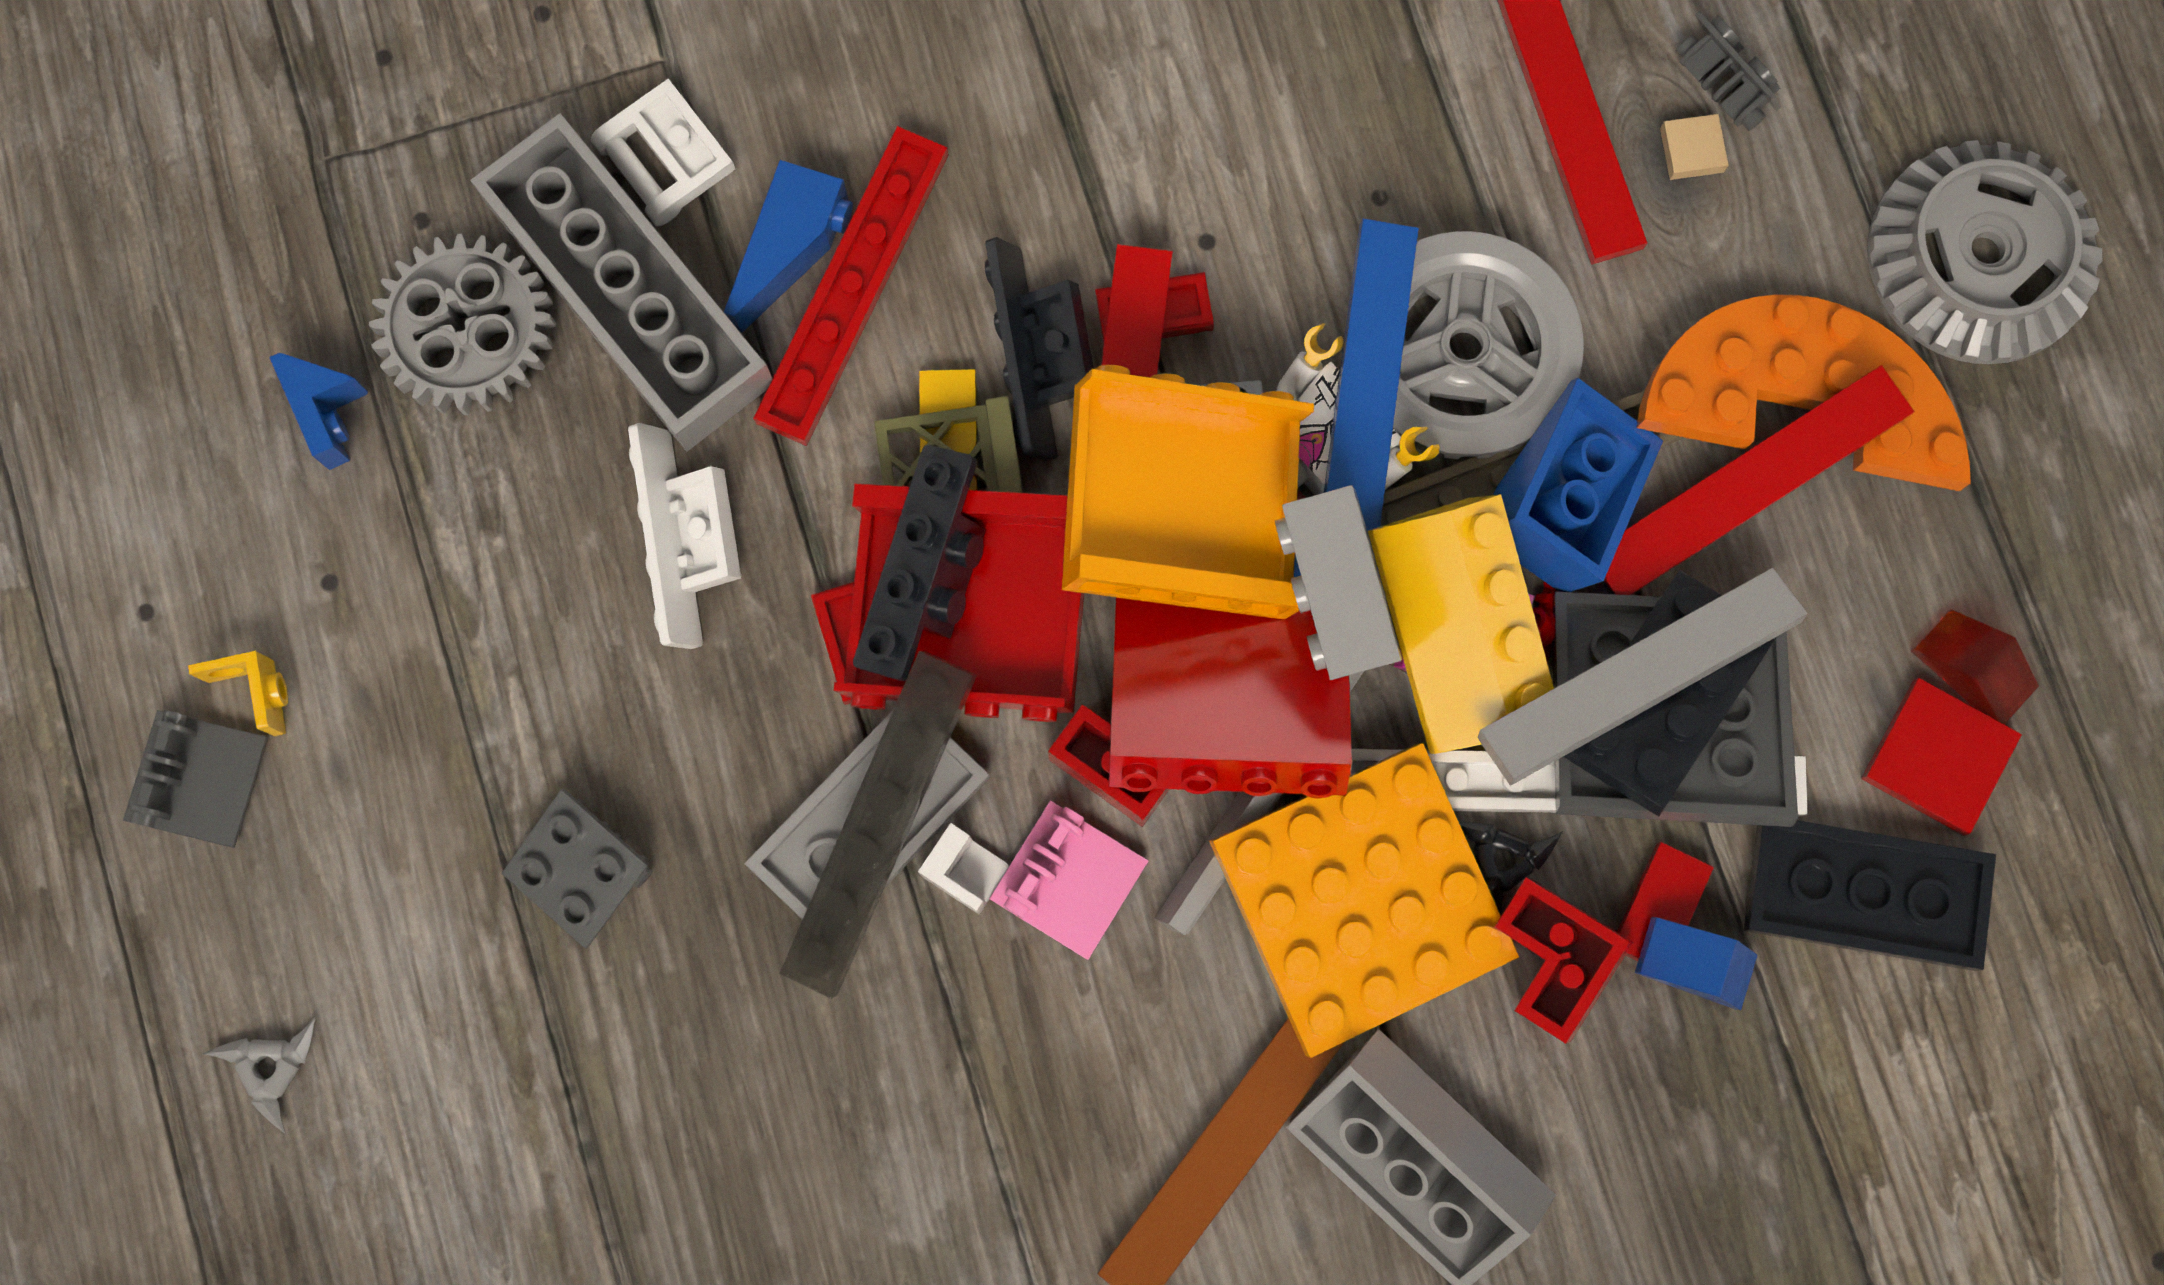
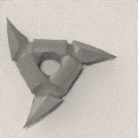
M315 1017L300 1033L291 1039L290 1043L286 1040L253 1039L249 1042L247 1038L202 1053L227 1060L231 1063L236 1062L234 1067L248 1095L253 1097L251 1103L283 1133L285 1132L277 1098L281 1097L300 1069L299 1064L305 1063L313 1034ZM266 1057L276 1061L275 1072L268 1079L263 1078L259 1071V1062Z

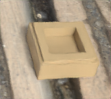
M1719 114L1663 122L1660 132L1670 180L1725 172L1729 165Z

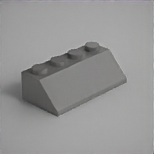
M1379 1029L1343 1063L1286 1126L1303 1145L1451 1285L1474 1284L1528 1239L1556 1196L1553 1191Z

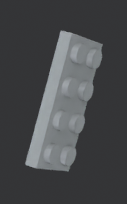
M901 701L744 863L828 945L835 941L990 778V775L925 713L907 711L908 702Z

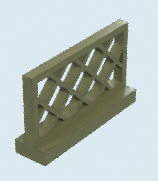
M1008 396L985 399L986 405L874 421L883 485L907 486L913 479L921 455L920 453L911 466L908 467L891 454L888 435L912 431L928 442L927 445L952 450L941 442L954 424L976 421L980 441L969 455L977 459L982 453L984 472L976 467L974 476L987 485V491L1023 493ZM940 427L934 436L925 430ZM893 467L904 474L896 485Z

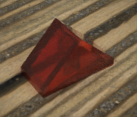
M1953 609L1948 610L1911 651L1975 709L2004 725L2039 687L2014 636Z

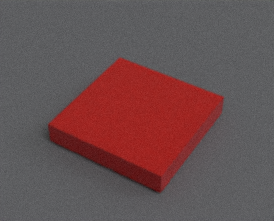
M1917 678L1912 681L1861 779L1955 832L1966 836L1971 834L2022 734L1921 678Z

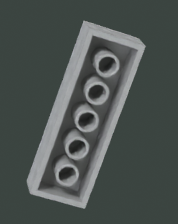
M561 113L470 180L487 206L686 452L768 389L773 378L765 362Z

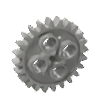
M462 233L457 234L453 249H448L441 239L436 237L434 238V254L429 256L419 247H414L413 253L417 263L410 267L406 263L397 260L394 264L402 275L399 281L385 278L381 280V284L390 293L389 299L379 298L372 300V305L384 315V318L369 322V327L377 335L383 336V338L371 344L372 349L380 357H387L381 363V369L389 377L398 375L394 385L402 393L405 394L413 389L412 398L419 405L424 406L433 397V404L440 413L445 414L453 400L463 415H469L472 400H478L487 412L492 411V395L499 393L510 403L513 401V396L509 386L513 382L526 388L531 386L529 379L524 374L527 367L544 370L545 365L535 354L536 351L553 349L554 346L551 340L541 333V331L556 327V321L551 314L542 312L553 305V301L547 292H538L545 284L538 272L528 273L531 265L523 255L512 260L513 252L506 243H501L492 253V245L486 236L483 235L478 238L474 248H471ZM483 282L494 283L493 290L487 297L479 300L472 299L473 290ZM430 298H440L438 308L428 316H418L419 308L424 301ZM506 308H510L509 314L505 316L500 315ZM465 317H469L465 320L466 329L461 332H457V330L461 328L460 320ZM502 332L509 334L507 343L503 348L497 351H486L487 342L493 335ZM427 333L419 341H416L418 334ZM449 348L454 349L453 358L447 365L440 368L432 367L433 359L438 352Z

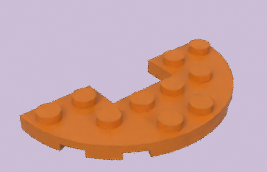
M1801 295L1752 297L1719 308L1700 319L1685 331L1656 366L1645 388L1639 408L1638 429L1746 449L1754 442L1757 400L1812 410L1882 365L1915 412L1907 419L1855 451L1853 471L1955 491H1961L1971 484L1970 461L1961 422L1952 401L1929 366L1908 344L1879 322L1856 310L1820 298Z

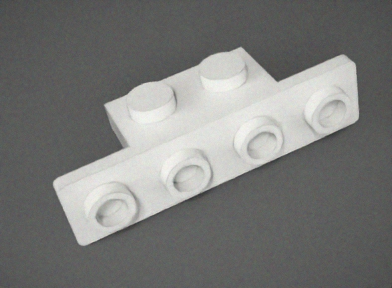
M637 423L628 427L631 445L629 457L635 472L639 499L637 511L643 525L647 552L646 569L651 578L655 605L654 623L662 645L694 649L703 645L695 592L741 579L724 469L710 466L678 477L671 433L666 429Z

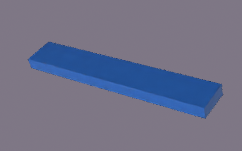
M1362 219L1358 230L1324 493L1353 485L1356 489L1368 533V530L1380 527L1419 228Z

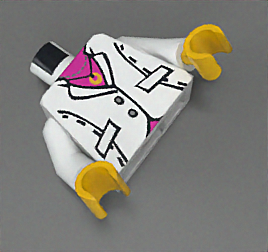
M1325 323L1319 324L1307 332L1304 338V346L1307 352H1300L1278 383L1276 390L1292 394L1294 401L1314 404V412L1300 422L1298 487L1304 483L1314 495L1324 493L1340 373L1332 362H1329L1323 368L1321 361L1337 354L1344 344L1343 337L1339 336L1333 342L1330 350L1320 348L1317 343V335L1324 328ZM1412 427L1407 429L1402 436L1393 428L1385 490L1412 469L1413 461H1428L1438 455L1439 444L1428 447L1422 454L1415 448L1416 437L1420 433L1425 432L1428 427Z

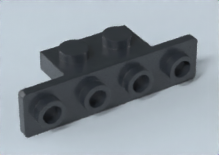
M994 237L985 241L988 259L985 261V274L994 290L997 312L994 315V325L999 338L1003 341L1006 358L1003 376L1006 387L1012 394L1016 418L1013 421V433L1016 442L1025 455L1049 461L1058 457L1049 405L1074 398L1075 385L1091 369H1094L1079 284L1068 279L1029 292L1020 248L998 237Z
M925 445L923 447L853 659V665L856 668L895 680L905 681L908 678L923 630L951 639L954 626L959 622L965 610V593L972 571L979 564L984 550L983 537L986 529L961 515L977 466V460L971 455L932 445Z

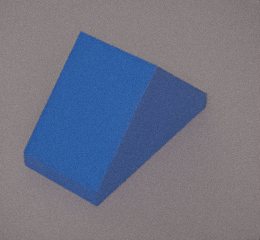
M1651 917L1635 973L1735 1010H1741L1758 955L1738 940L1657 917Z

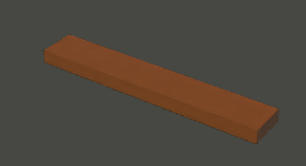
M1287 1018L1097 1272V1275L1110 1285H1165L1345 1042L1312 1058L1307 1057L1289 1018Z

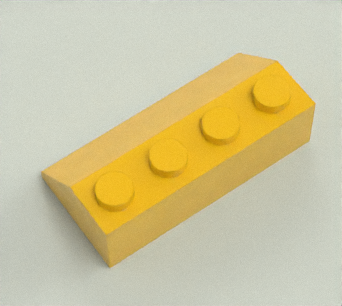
M1501 494L1466 498L1368 530L1430 754L1481 745L1477 738L1481 729L1554 689Z

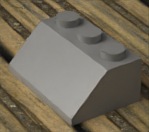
M1353 485L1283 504L1282 508L1285 518L1275 520V525L1284 555L1295 552L1301 576L1291 578L1300 613L1311 610L1317 633L1307 636L1316 671L1327 668L1329 678L1333 680L1401 661L1402 655L1356 489Z

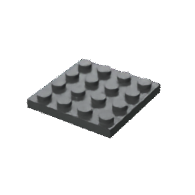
M1555 592L1553 596L1555 638L1552 641L1554 689L1625 650L1661 597ZM1787 631L1777 636L1659 817L1564 757L1555 761L1556 814L1793 827L1798 820Z

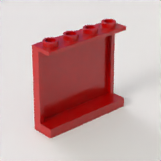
M854 484L852 507L861 513L845 678L844 683L834 682V691L851 698V707L871 710H885L886 700L908 702L907 711L926 714H942L943 704L965 706L964 715L982 718H999L1000 708L1022 710L1021 719L1037 722H1057V712L1074 714L1084 593L1062 590L1068 496L968 490L961 515L982 526L986 531L983 537L984 550L982 558L973 569L966 589V606L963 616L955 624L951 639L923 630L908 678L905 681H899L856 668L853 665V659L910 487Z
M1116 597L1109 787H1121L1134 792H1146L1152 789H1177L1193 794H1207L1212 791L1245 792L1252 796L1288 793L1304 794L1317 799L1327 798L1332 795L1346 796L1352 766L1349 675L1330 680L1327 668L1316 671L1307 636L1317 633L1311 610L1302 613L1299 611L1286 619H1277Z

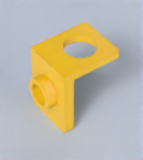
M257 651L188 665L189 675L207 683L248 675L257 729L272 736L286 734L282 707L288 704V691L282 674L280 672L276 673L274 660Z

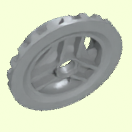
M1978 140L1965 141L1960 146L1948 148L1946 145L1934 150L1927 157L1916 160L1907 167L1881 198L1874 212L1868 236V263L1874 288L1881 303L1902 330L1926 348L1951 359L1974 364H2000L2021 360L2037 354L2065 335L2082 318L2088 309L2087 304L2091 296L2097 291L2100 281L2096 275L2097 268L2103 261L2102 248L2097 247L2095 239L2099 227L2096 218H2089L2084 209L2087 199L2081 190L2073 192L2065 183L2064 179L2067 175L2060 168L2049 169L2039 162L2041 156L2030 150L2022 154L2011 150V144L1997 141L1992 146L1980 145ZM1979 184H1989L2008 189L2026 199L2029 205L1977 191ZM1934 233L1949 282H1945L1940 277L1932 264L1927 250L1925 234ZM1976 238L1992 240L1999 249L1998 262L1986 264L1979 261L1972 252L1973 240ZM2043 264L2046 265L2054 273L2051 285L2031 304L2020 307L2010 295Z
M1455 231L1423 238L1417 241L1408 311L1417 300L1426 295H1430L1438 303L1408 341L1404 339L1393 428L1402 436L1407 429L1412 427H1428L1425 432L1420 433L1416 437L1415 448L1424 452L1428 447L1439 444V453L1444 454V458L1458 460L1460 457L1477 456L1478 460L1491 458L1494 454L1506 450L1509 452L1516 450L1530 440L1570 381L1579 378L1583 361L1584 341L1581 319L1576 304L1559 275L1534 252L1518 243L1496 235L1473 231ZM1507 306L1517 315L1529 336L1533 352L1520 356L1500 312V308ZM1458 333L1472 334L1480 342L1481 353L1474 359H1460L1452 353L1449 346L1450 339ZM1429 397L1485 403L1484 414L1477 416L1448 414L1429 406Z

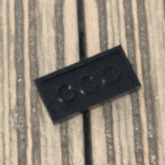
M1679 570L1627 648L1722 595ZM1777 637L1563 757L1659 817Z
M1799 820L1796 821L1793 827L1757 825L1744 931L1971 971L1984 970L1996 854Z

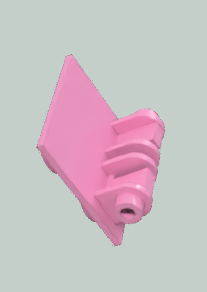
M1050 801L989 899L1089 960L1147 865L1148 860L1086 823L1084 818L1067 807L1063 809Z

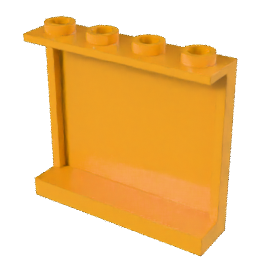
M1101 365L1091 369L1074 388L1062 590L1277 619H1286L1299 612L1291 578H1294L1295 552L1284 555L1275 520L1285 518L1282 508L1283 504L1297 501L1300 422L1314 412V404L1294 401L1292 394L1282 391H1269L1260 395L1240 392L1239 386L1231 383L1217 382L1206 386L1186 384L1183 377L1175 374H1157L1150 378L1129 375V369L1118 365Z

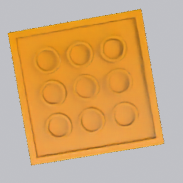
M1423 743L1415 744L1351 774L1346 796L1332 795L1320 799L1304 796L1209 840L1307 1057L1312 1058L1519 958L1511 938L1494 928L1501 915Z

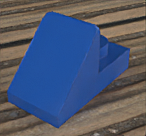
M277 353L269 357L312 456L329 470L349 462L350 459L343 446V442L350 439L349 434L335 409L367 395L368 391L355 378L283 353Z

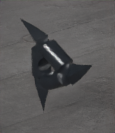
M1459 822L1464 835L1476 843L1474 846L1475 859L1500 915L1504 898L1503 892H1508L1531 875L1534 868L1539 870L1550 856L1562 834L1560 832L1550 838L1534 842L1533 845H1530L1529 841L1499 828L1495 830L1493 824ZM1497 850H1506L1514 858L1513 865L1509 870H1499L1495 866L1493 857Z

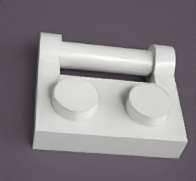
M669 79L601 125L591 136V142L602 156L608 155L647 205L645 213L655 226H662L670 222L678 215L682 207L736 170L733 161ZM638 131L676 181V183L664 191L626 143L627 137Z

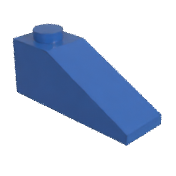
M783 160L779 161L724 310V314L739 332L745 331L831 249L837 232L844 234L851 219L853 202L848 200L843 179Z

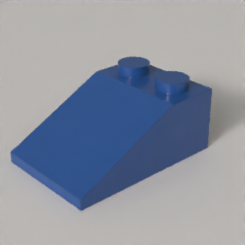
M1579 378L1570 381L1502 478L1493 494H1501L1520 565L1559 592H1572L1604 581L1663 443V440L1653 432L1638 429L1637 421Z

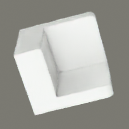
M950 823L918 873L924 879L980 915L1009 866L1005 861L974 842L970 835Z

